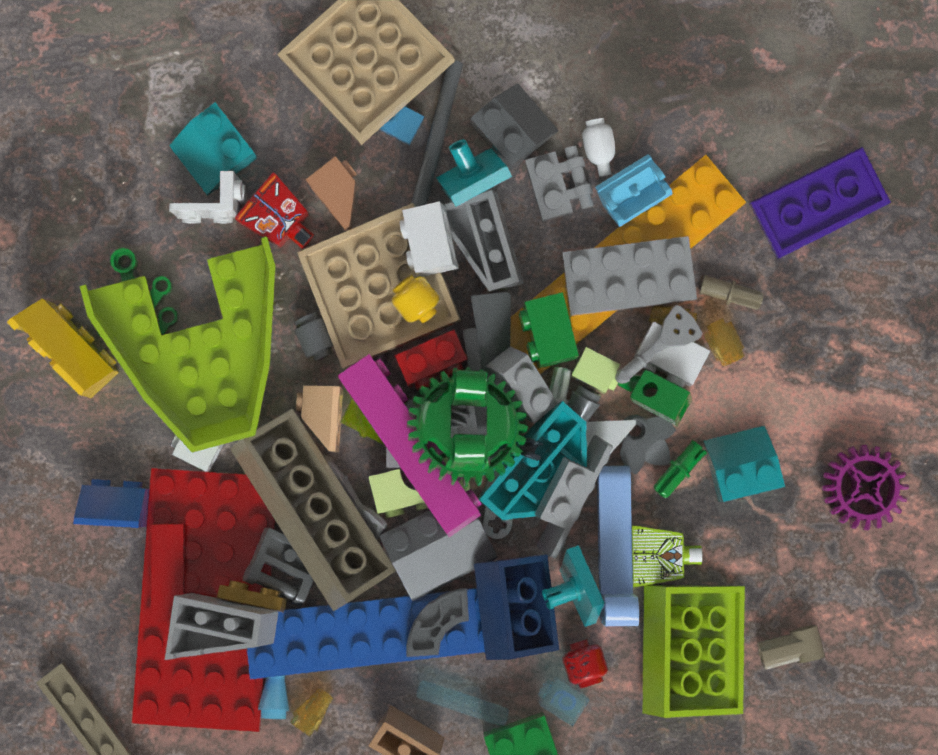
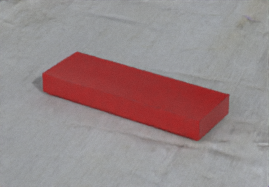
M151 524V621H170L174 596L185 594V524Z

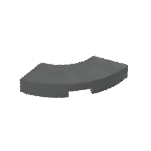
M467 588L455 589L441 594L420 611L408 634L406 657L439 655L440 642L446 632L458 623L469 621Z

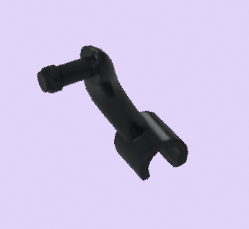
M527 437L525 444L519 445V448L522 450L521 456L536 461L540 460L541 456L536 455L535 450L539 445H543V442Z

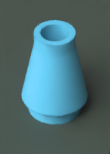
M285 675L266 677L258 710H261L260 718L286 719V711L290 710Z

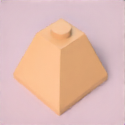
M303 386V393H297L296 411L301 412V418L328 451L339 452L343 389L339 386Z

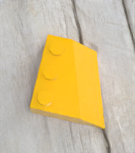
M42 298L7 321L14 330L18 329L29 335L27 338L28 344L44 358L47 356L49 359H52L49 362L50 366L80 396L92 398L119 373L114 367L117 361L105 349L100 352L92 344L96 339L84 326L78 329L73 324L71 319L74 315L62 303L57 306Z

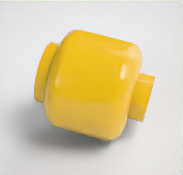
M411 274L392 289L394 295L391 302L407 322H415L419 319L423 324L437 313L434 307L439 302V295L425 277L418 276L415 278Z

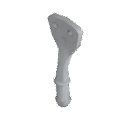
M681 306L673 307L663 321L660 337L652 347L640 355H635L632 361L622 369H619L615 375L616 381L621 384L630 381L631 377L642 368H646L647 363L655 354L663 349L685 346L700 339L702 331L695 319ZM676 314L681 316L680 320L676 318ZM674 329L678 330V335L674 334ZM689 329L693 331V335L689 334Z
M324 455L323 457L377 540L387 528L386 521L374 510L362 505L348 480V476L343 474L333 462L334 459L332 457Z

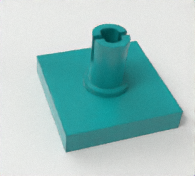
M462 139L449 146L457 166L436 177L442 190L457 207L509 179L512 175L507 165L492 148L474 157L466 140Z
M579 545L566 550L559 570L565 583L542 590L544 601L548 600L546 606L549 610L573 600L584 627H587L597 622L605 602Z

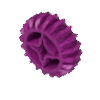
M866 444L860 445L859 454L854 446L848 447L849 458L843 452H839L837 459L841 464L839 465L834 461L828 463V466L835 471L834 474H823V478L831 480V485L821 486L822 491H831L832 495L823 499L824 503L834 502L836 504L829 510L830 514L835 515L841 511L838 522L844 524L851 518L849 524L852 529H856L861 520V527L865 531L870 530L871 521L875 528H882L881 517L887 523L893 522V517L889 511L891 510L897 514L902 512V509L896 505V502H907V497L899 495L900 490L909 489L908 484L899 483V479L907 476L906 472H895V469L901 465V462L895 460L889 464L892 453L887 451L879 457L880 447L874 446L869 454V448ZM860 461H868L877 465L880 470L867 476L861 470H858L854 464ZM847 471L851 487L845 494V497H843L841 482ZM885 478H887L888 495L883 503L879 488L885 481ZM861 481H872L870 483L871 488H868L871 490L869 494H858L860 492L859 487H862L859 485ZM864 499L876 511L860 514L852 510L849 505Z

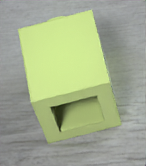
M586 347L571 374V378L605 394L608 388L614 391L618 384L615 375L620 364Z

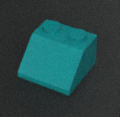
M216 102L193 118L169 145L207 196L220 187V171H233L237 174L257 159L253 150Z
M765 426L703 441L718 502H726L785 487L779 459Z

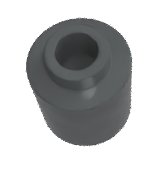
M317 312L306 315L294 322L297 328L294 332L306 358L313 357L316 362L332 355L330 349L334 347L323 318H319Z

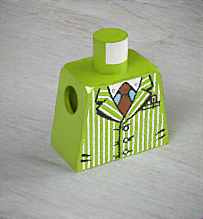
M632 525L633 587L683 579L684 565L702 564L701 545L684 546L683 533Z

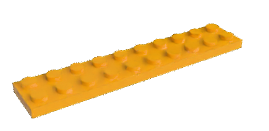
M705 155L669 185L673 192L672 195L621 227H618L594 248L689 236L690 249H692L741 208L746 201L709 157ZM565 273L560 275L533 298L538 299L563 292L576 345L617 311L570 316ZM522 307L511 316L510 347L528 354L526 345L527 342H531L529 331L523 332L521 328L519 311L523 310ZM533 363L540 375L550 367L538 369L537 363Z

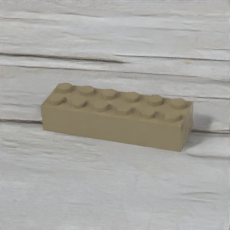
M293 409L258 428L255 436L241 439L230 448L333 611L347 604L396 571Z

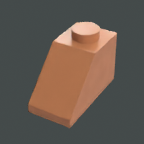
M335 156L305 180L346 232L352 228L357 187L353 177L357 174L346 160L340 162Z

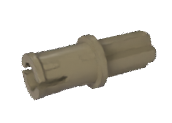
M704 275L699 294L724 300L726 305H729L731 302L755 310L761 307L763 301V293L760 291L736 285L734 280L730 283L709 277L708 275Z

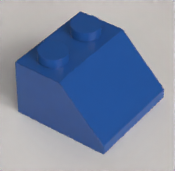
M92 479L91 485H82L73 524L131 528L147 527L149 489L142 488L143 482L123 481V487L111 486V480Z

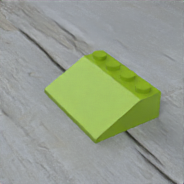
M644 586L642 714L662 718L743 714L745 586Z

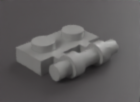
M576 146L564 149L567 161L562 163L558 162L556 152L525 160L542 222L571 214L573 210L570 201L579 198L582 209L594 206L591 194H593L592 186L587 184L583 167H585L584 159L579 157ZM571 171L575 188L567 190L562 174Z

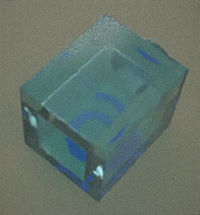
M555 676L553 681L547 679L538 693V696L541 697L540 706L572 727L590 701L587 695Z

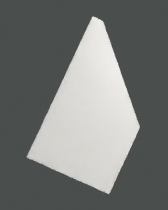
M636 420L587 422V447L592 437L597 435L613 445L611 454L636 425Z

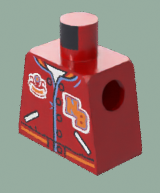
M274 172L235 216V220L240 225L262 238L267 237L269 242L280 248L290 238L303 249L314 237V234L302 225L309 215L307 210Z

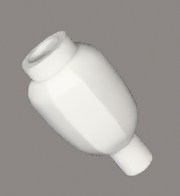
M604 118L586 121V128L582 133V139L587 158L590 162L597 165L599 177L611 175L609 162L615 154L612 128L605 124Z

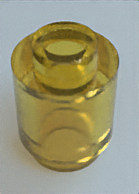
M724 318L706 326L709 332L703 334L716 362L720 361L722 367L745 357L742 350L745 347L732 321L725 323Z

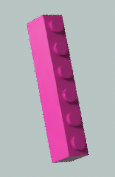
M368 354L339 374L338 378L448 537H451L481 516L477 507L482 504L471 488L465 492L458 482L463 479L462 477H458L455 484L451 485V475L446 474L442 480L438 479L440 472L438 468L428 473L431 463L429 460L419 464L418 460L423 452L412 453V447L418 441H408V434L416 431L407 428V421L415 419L409 416V410L404 404L408 401V398L398 384L392 387L386 379L390 372L381 359L374 361L370 354ZM428 441V450L433 447L439 455L444 453L434 442Z

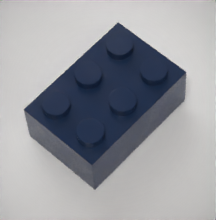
M548 555L523 556L475 563L474 569L486 660H511L560 650L554 607L553 609H548L546 606L548 600L544 601L542 590L552 587Z

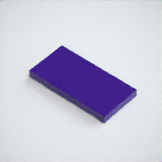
M861 147L750 202L749 205L776 258L779 259L890 204L891 201L866 152Z

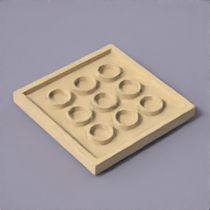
M337 0L277 54L285 65L361 145L455 62L451 53L399 0Z
M414 203L297 252L341 367L344 370L368 354L372 358L461 321L442 272L425 276L439 295V302L434 307L437 313L422 324L419 319L415 322H407L391 302L394 295L392 289L411 274L415 278L419 276L415 273V270H410L406 257V252L411 251L409 241L403 238L400 228V221L404 220L402 210L416 207Z

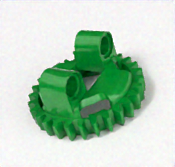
M467 367L466 370L454 368L452 378H449L444 371L441 372V382L439 383L434 378H431L429 380L431 390L422 386L420 394L424 399L415 396L413 404L418 408H410L408 412L409 416L415 419L407 421V428L416 430L408 434V441H418L412 447V453L422 451L423 453L418 460L419 464L429 460L431 463L428 473L438 468L440 470L438 479L442 480L446 474L451 475V485L455 484L458 477H462L463 485L467 487L470 478L474 477L477 486L482 483L483 475L486 476L489 482H492L495 478L494 470L503 476L506 472L503 463L513 467L515 461L510 455L519 457L522 452L515 445H524L526 442V438L518 435L519 433H525L528 429V426L519 424L520 421L526 418V413L516 412L521 407L522 401L512 402L511 399L515 394V390L505 393L503 390L506 381L498 385L494 384L495 374H492L487 380L488 373L483 371V369L473 371L470 367ZM451 406L486 407V435L454 434L453 438H451ZM428 441L434 442L447 455L448 462L446 466L442 464L444 458L433 447L428 450ZM507 444L504 451L501 450L496 457L490 460L489 466V456L495 453L500 446Z

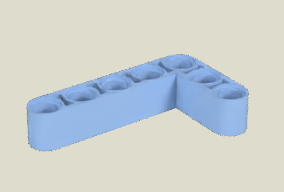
M603 466L597 477L599 591L605 602L600 613V622L605 627L638 626L639 601L638 596L633 594L630 466Z

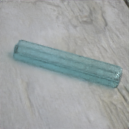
M425 680L420 682L416 694L418 699L499 726L506 724L509 715V709Z

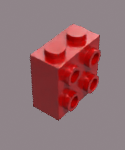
M455 330L395 355L409 388L416 386L417 391L422 386H430L429 380L441 375V372L444 371L448 377H451L454 368L463 370V364L467 363V357Z

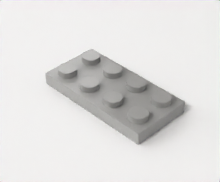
M689 236L562 252L570 316L697 300Z

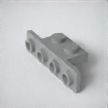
M597 435L592 437L587 447V467L563 457L535 512L537 517L548 522L537 547L554 559L564 547L574 522L580 516L581 508L595 487L597 477L609 460L613 445Z

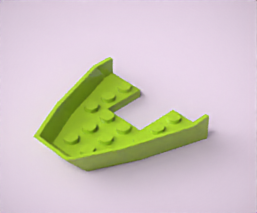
M267 237L261 238L262 245L207 259L223 319L173 333L161 335L145 276L90 291L86 285L80 286L89 320L143 400L192 453L256 435L270 367L275 263Z

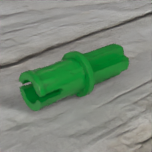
M691 440L690 444L677 459L669 462L671 466L654 484V490L663 498H668L685 477L687 479L691 477L689 473L706 456V450H702L703 447Z

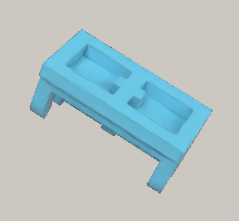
M649 154L595 187L603 207L619 227L673 194L670 186L664 180L666 178L664 173Z

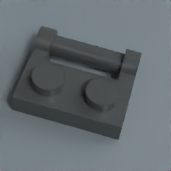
M264 528L253 558L244 572L243 581L251 585L257 583L267 589L280 591V595L289 598L290 603L300 607L307 598L313 579L286 536L271 528ZM264 563L299 579L297 586L293 587L261 572Z

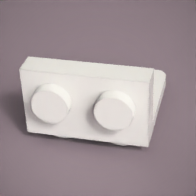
M220 171V203H170L169 211L178 219H182V223H201V218L214 219V223H233V218L241 210V204H246V185H242V180L233 171Z

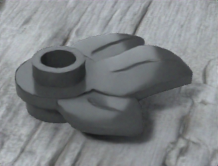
M640 415L626 417L624 420H636V425L640 427V434L637 437L631 436L630 433L626 435L620 450L621 460L624 465L630 466V472L637 474L645 461L653 465H669L670 450L665 439L674 434L676 431L675 427L667 420L658 416L645 419Z

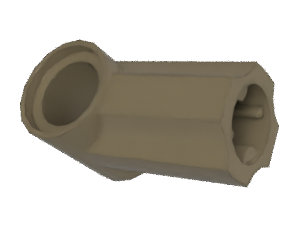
M810 625L790 631L788 635L757 642L760 660L764 669L784 666L793 662L806 663L824 658L825 653L818 626Z

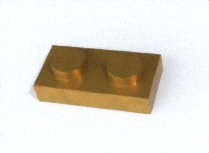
M230 581L229 586L220 585L217 595L219 599L271 609L282 613L286 607L287 600L279 597L280 591L261 588L260 593L248 591V584Z

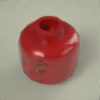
M587 639L570 644L571 651L566 652L562 657L568 681L574 685L578 684L579 689L603 682V676L608 673V666L602 647L598 644L589 645Z

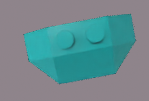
M563 401L559 402L524 435L525 438L528 437L543 442V445H539L535 450V454L541 456V459L536 461L521 456V454L519 457L510 455L515 461L513 467L503 463L506 470L503 476L494 470V480L492 482L488 480L478 499L502 520L536 516L535 512L563 457L587 467V422Z

